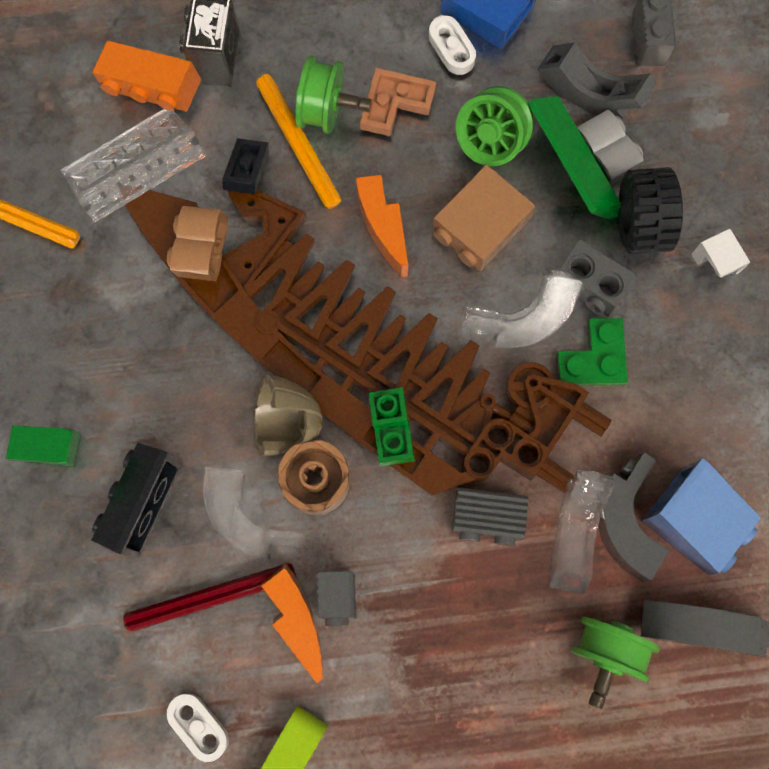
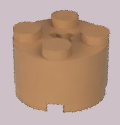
M314 440L296 444L285 453L279 464L278 480L282 494L295 509L309 515L327 514L339 507L347 497L350 489V473L343 454L328 442ZM320 471L322 482L319 484L314 482L312 485H309L308 474L316 475Z

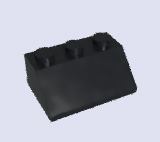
M137 442L135 449H131L124 459L123 468L125 470L120 480L115 481L109 490V504L104 514L100 513L93 524L92 532L94 535L91 541L120 555L139 559L182 463L166 451Z

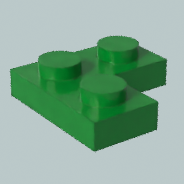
M590 318L587 322L589 351H558L556 354L557 380L578 386H625L628 380L623 318Z

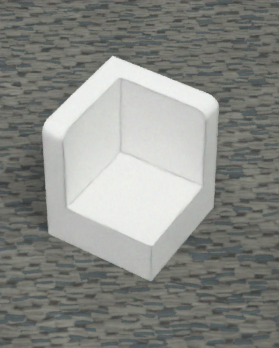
M731 229L701 242L691 254L697 265L709 260L718 277H723L730 273L736 275L750 263Z

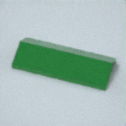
M559 96L532 99L528 102L529 107L590 213L610 220L616 218L621 202Z

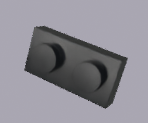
M237 138L222 178L223 190L249 194L256 193L269 154V142Z

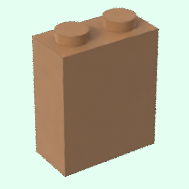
M486 164L434 217L432 231L435 238L442 245H450L458 252V257L468 267L474 266L481 272L530 221L536 205Z

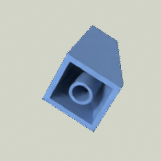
M701 458L679 471L641 521L706 574L712 575L719 574L720 572L726 573L737 560L734 553L741 544L745 546L754 538L758 531L755 526L761 517L709 462Z

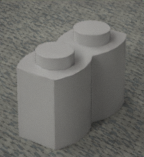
M610 110L604 111L577 127L611 186L622 180L627 170L639 169L644 162L642 148L636 141H632L625 134L624 122Z

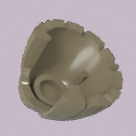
M267 374L261 379L253 413V423L256 425L253 428V436L259 455L271 456L286 453L296 444L313 441L321 431L323 419L320 406L313 395L298 384L283 377Z

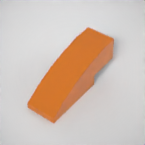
M382 175L356 178L359 206L368 232L389 265L401 277L408 276V259L399 203L386 205Z
M286 563L264 580L261 587L281 611L274 618L272 626L315 682L318 683L323 679V662L317 624L310 603L299 581Z

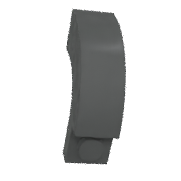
M575 42L552 46L537 69L545 81L569 102L595 115L610 110L621 119L624 118L629 109L641 108L648 100L649 94L657 83L650 73L631 76H616L606 73L593 65Z
M645 452L635 459L630 457L619 473L623 476V479L615 473L606 478L597 502V523L606 549L625 571L641 582L652 581L670 551L648 537L639 527L634 515L635 495L656 459Z
M644 600L641 637L766 658L769 646V621L755 616L723 610Z

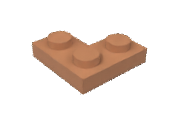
M376 68L367 98L372 99L370 112L363 111L360 129L391 136L398 109L429 116L437 82Z

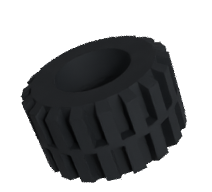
M670 167L627 170L620 185L619 201L621 202V207L618 213L620 235L627 252L630 254L672 252L680 238L683 222L682 192L676 173Z

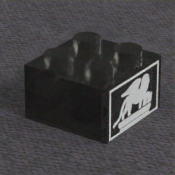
M191 0L190 5L186 4L184 10L186 31L180 35V52L184 53L186 60L193 63L201 78L200 84L232 87L240 36L232 0Z

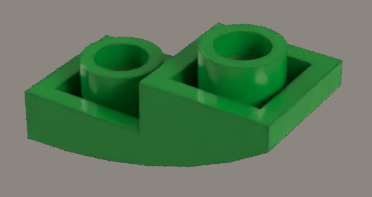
M403 387L369 393L372 425L375 429L380 466L414 462L413 443Z

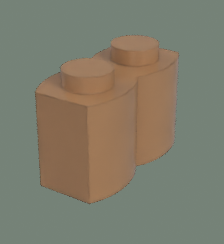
M182 206L179 215L175 216L173 230L176 239L173 247H170L167 252V264L170 267V271L177 277L208 281L217 280L221 267L222 249L228 229V217L222 210Z

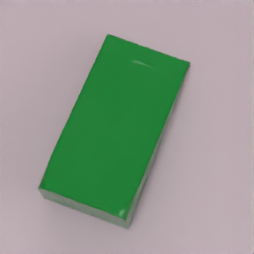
M12 425L6 459L74 467L80 433L72 429Z

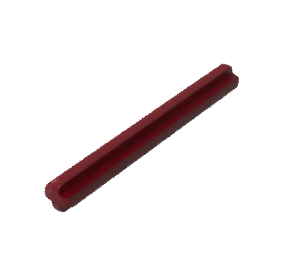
M287 563V565L296 577L293 565L291 563ZM285 564L127 612L123 615L124 626L128 632H133L264 591L261 587L263 581Z

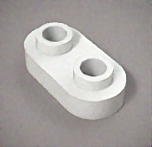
M439 16L435 18L429 27L430 43L450 72L458 75L468 73L475 64L476 50L453 17ZM440 35H447L448 38H441ZM455 59H462L464 62H457Z
M185 693L175 697L170 702L167 708L168 723L192 754L204 762H211L222 756L228 747V733L203 700L195 694ZM185 705L193 708L194 714L191 719H186L182 715V709ZM207 734H213L216 737L217 743L215 747H208L205 744V736Z

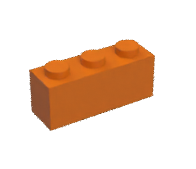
M108 40L92 71L95 78L101 84V89L113 96L125 95L139 103H155L170 111L178 109L187 112L201 82V78L191 61Z

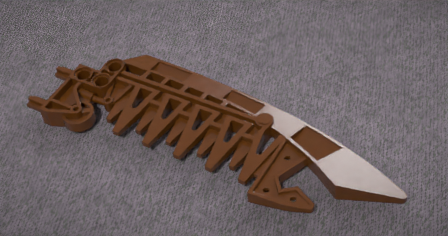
M126 183L117 185L116 191L131 217L170 270L167 264V252L170 247H173L176 239L173 230L175 216L179 215L182 206L198 207L197 202ZM227 191L243 221L263 220L264 232L222 256L221 267L216 281L177 277L173 272L171 273L219 326L273 375L288 379L306 389L317 400L323 416L377 457L376 436L372 425L370 404L369 406L365 405L349 392L355 385L368 394L403 387L409 423H413L431 435L424 447L412 439L414 462L389 466L431 496L473 482L481 483L486 481L500 461L530 481L537 475L563 493L567 492L576 476L547 458L572 419L600 437L603 436L612 422L610 418L584 402L589 394L588 391L576 384L555 380L552 373L544 365L536 362H526L518 365L511 372L506 384L507 396L510 402L517 408L514 413L497 404L495 397L491 394H485L479 399L490 375V372L485 369L459 394L480 345L470 340L436 374L448 347L447 344L441 342L417 366L438 318L428 313L395 345L406 322V318L399 315L375 339L393 302L396 291L387 286L356 315L365 295V291L358 288L336 309L352 276L355 265L348 260L344 261L316 287L325 268L318 261L295 283L315 243V239L308 234H305L294 245L290 243L307 220L305 212L259 191H256L255 194ZM249 202L255 203L253 206L248 205ZM284 219L285 223L280 224L279 220ZM246 264H252L250 268H245ZM280 273H286L272 301L260 311L252 300ZM321 299H326L327 301L313 329L300 321ZM363 325L367 326L368 329L355 356L340 348ZM292 344L318 360L317 363L314 365ZM403 353H408L410 356L397 384L381 375ZM327 367L346 379L342 386L324 373ZM449 380L452 382V385L440 412L423 403L444 381ZM494 413L502 419L491 420V417ZM492 430L502 431L506 437V442L501 445L493 443L489 438V432ZM438 441L465 458L462 464L463 473L431 452ZM526 448L532 451L535 456L534 463H523L518 457V450ZM475 457L484 459L487 463V471L484 473L474 472L469 465V461Z

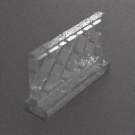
M163 109L61 169V172L91 220L96 223L204 158L206 154L192 128L189 125L186 126L174 110ZM170 119L167 126L159 127V125ZM161 136L159 142H151L153 137ZM142 137L139 143H132L135 139ZM126 153H133L131 158L123 159ZM110 154H114L112 159H104ZM98 169H105L103 175L95 174ZM83 170H86L83 176H75Z

